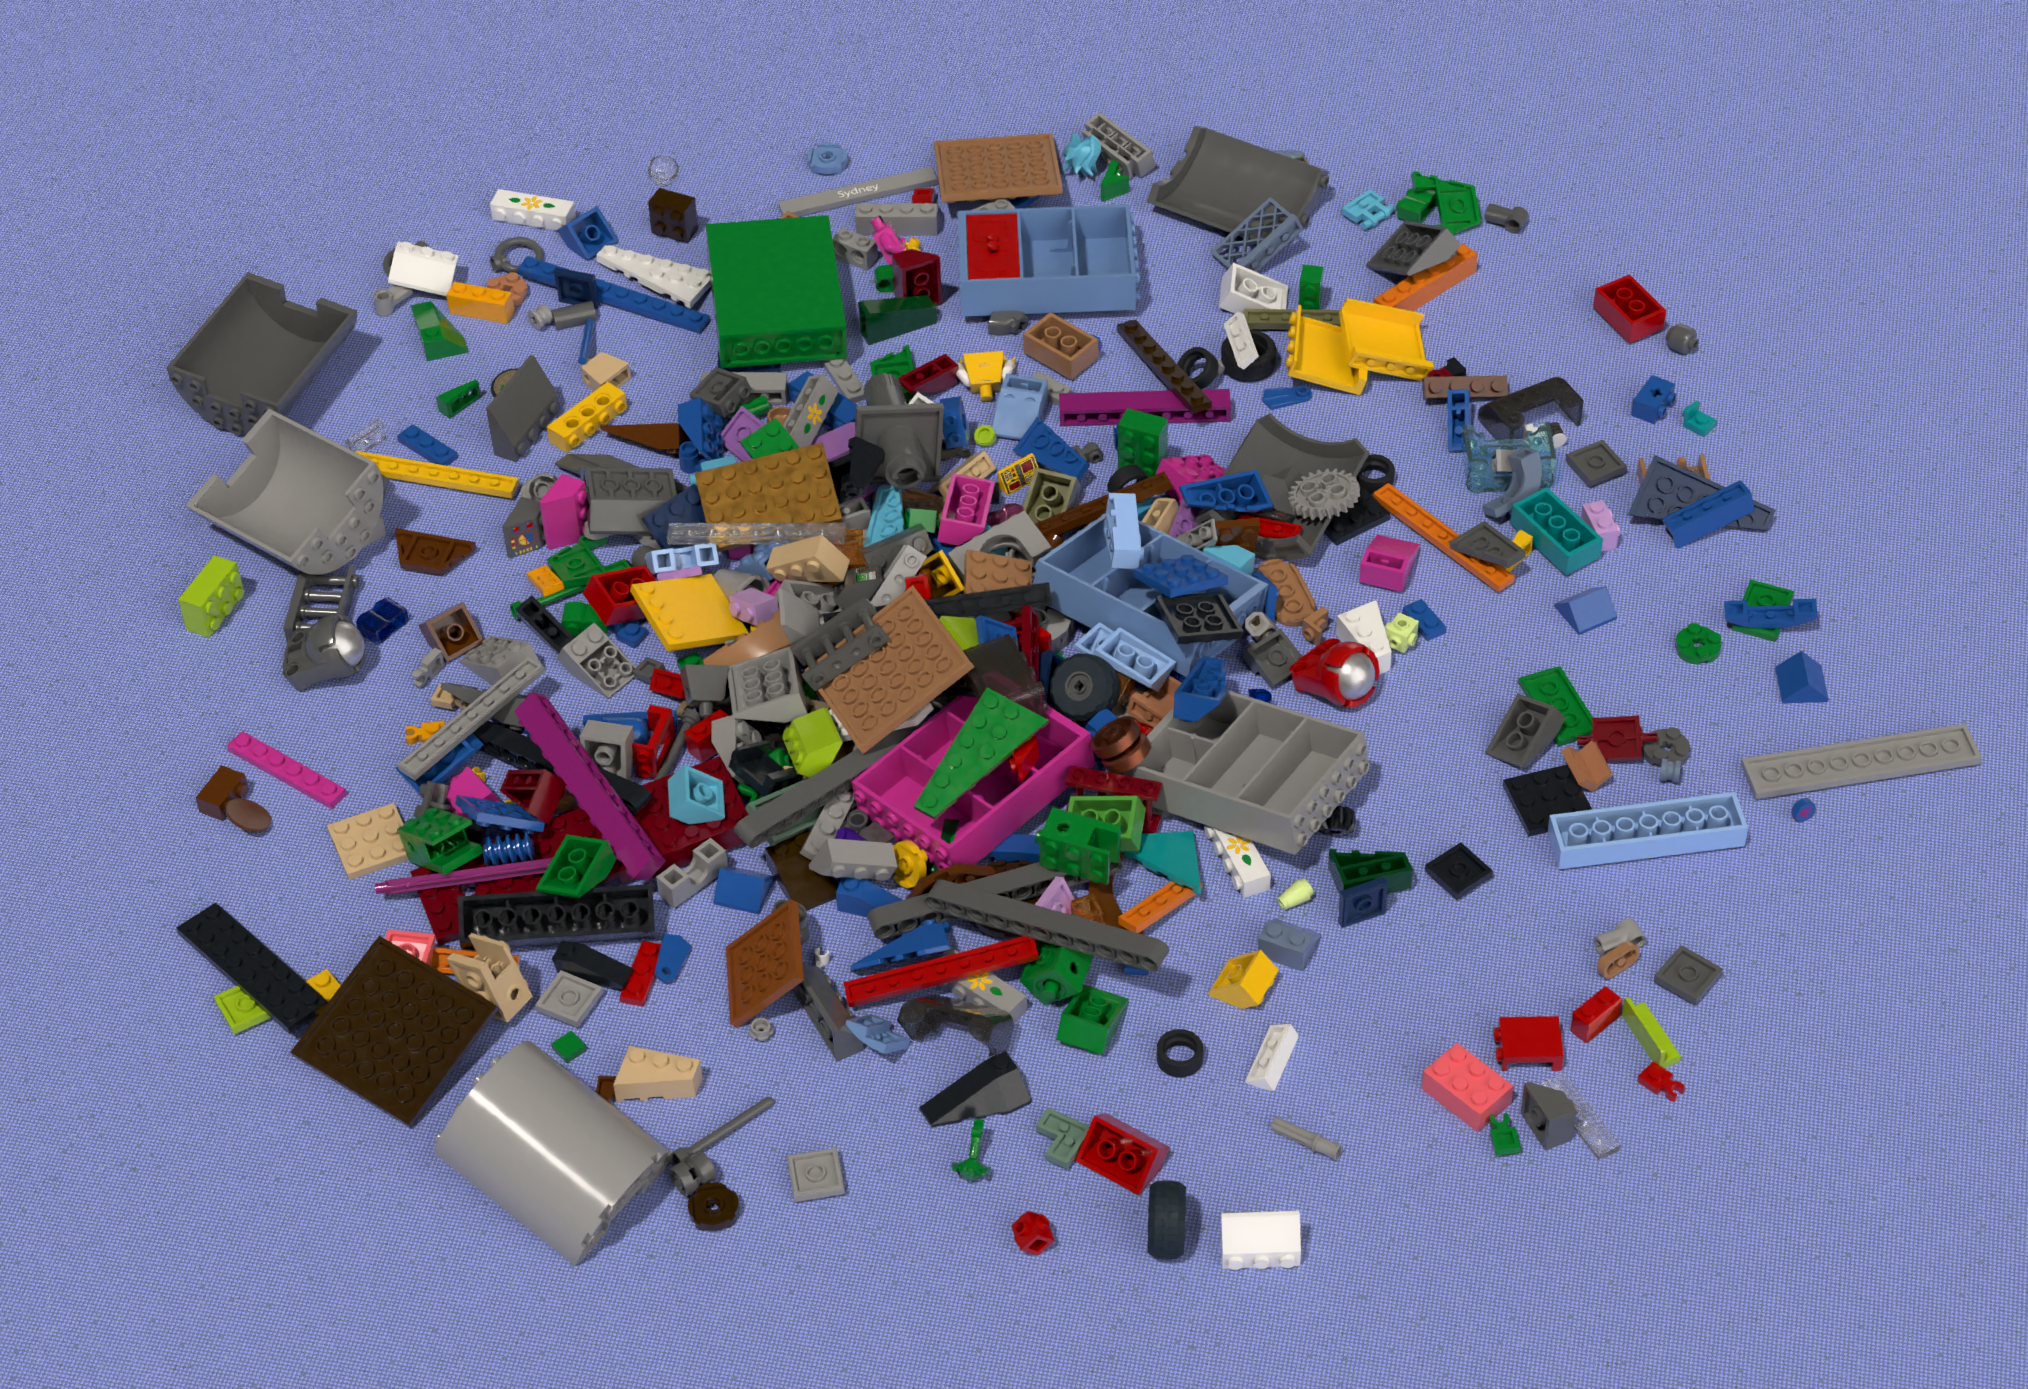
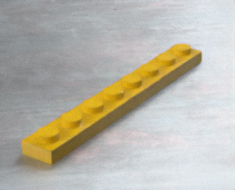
M356 451V453L374 461L380 473L391 479L511 499L519 486V478Z

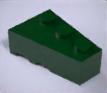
M1329 849L1328 869L1339 896L1342 890L1385 877L1388 882L1387 893L1411 888L1413 869L1405 852L1375 851V854L1360 853V850H1352V853H1339L1337 849Z

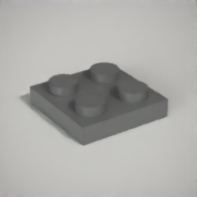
M1604 440L1566 454V461L1589 487L1626 473V464Z
M1681 945L1655 974L1654 982L1696 1005L1722 975L1723 968Z

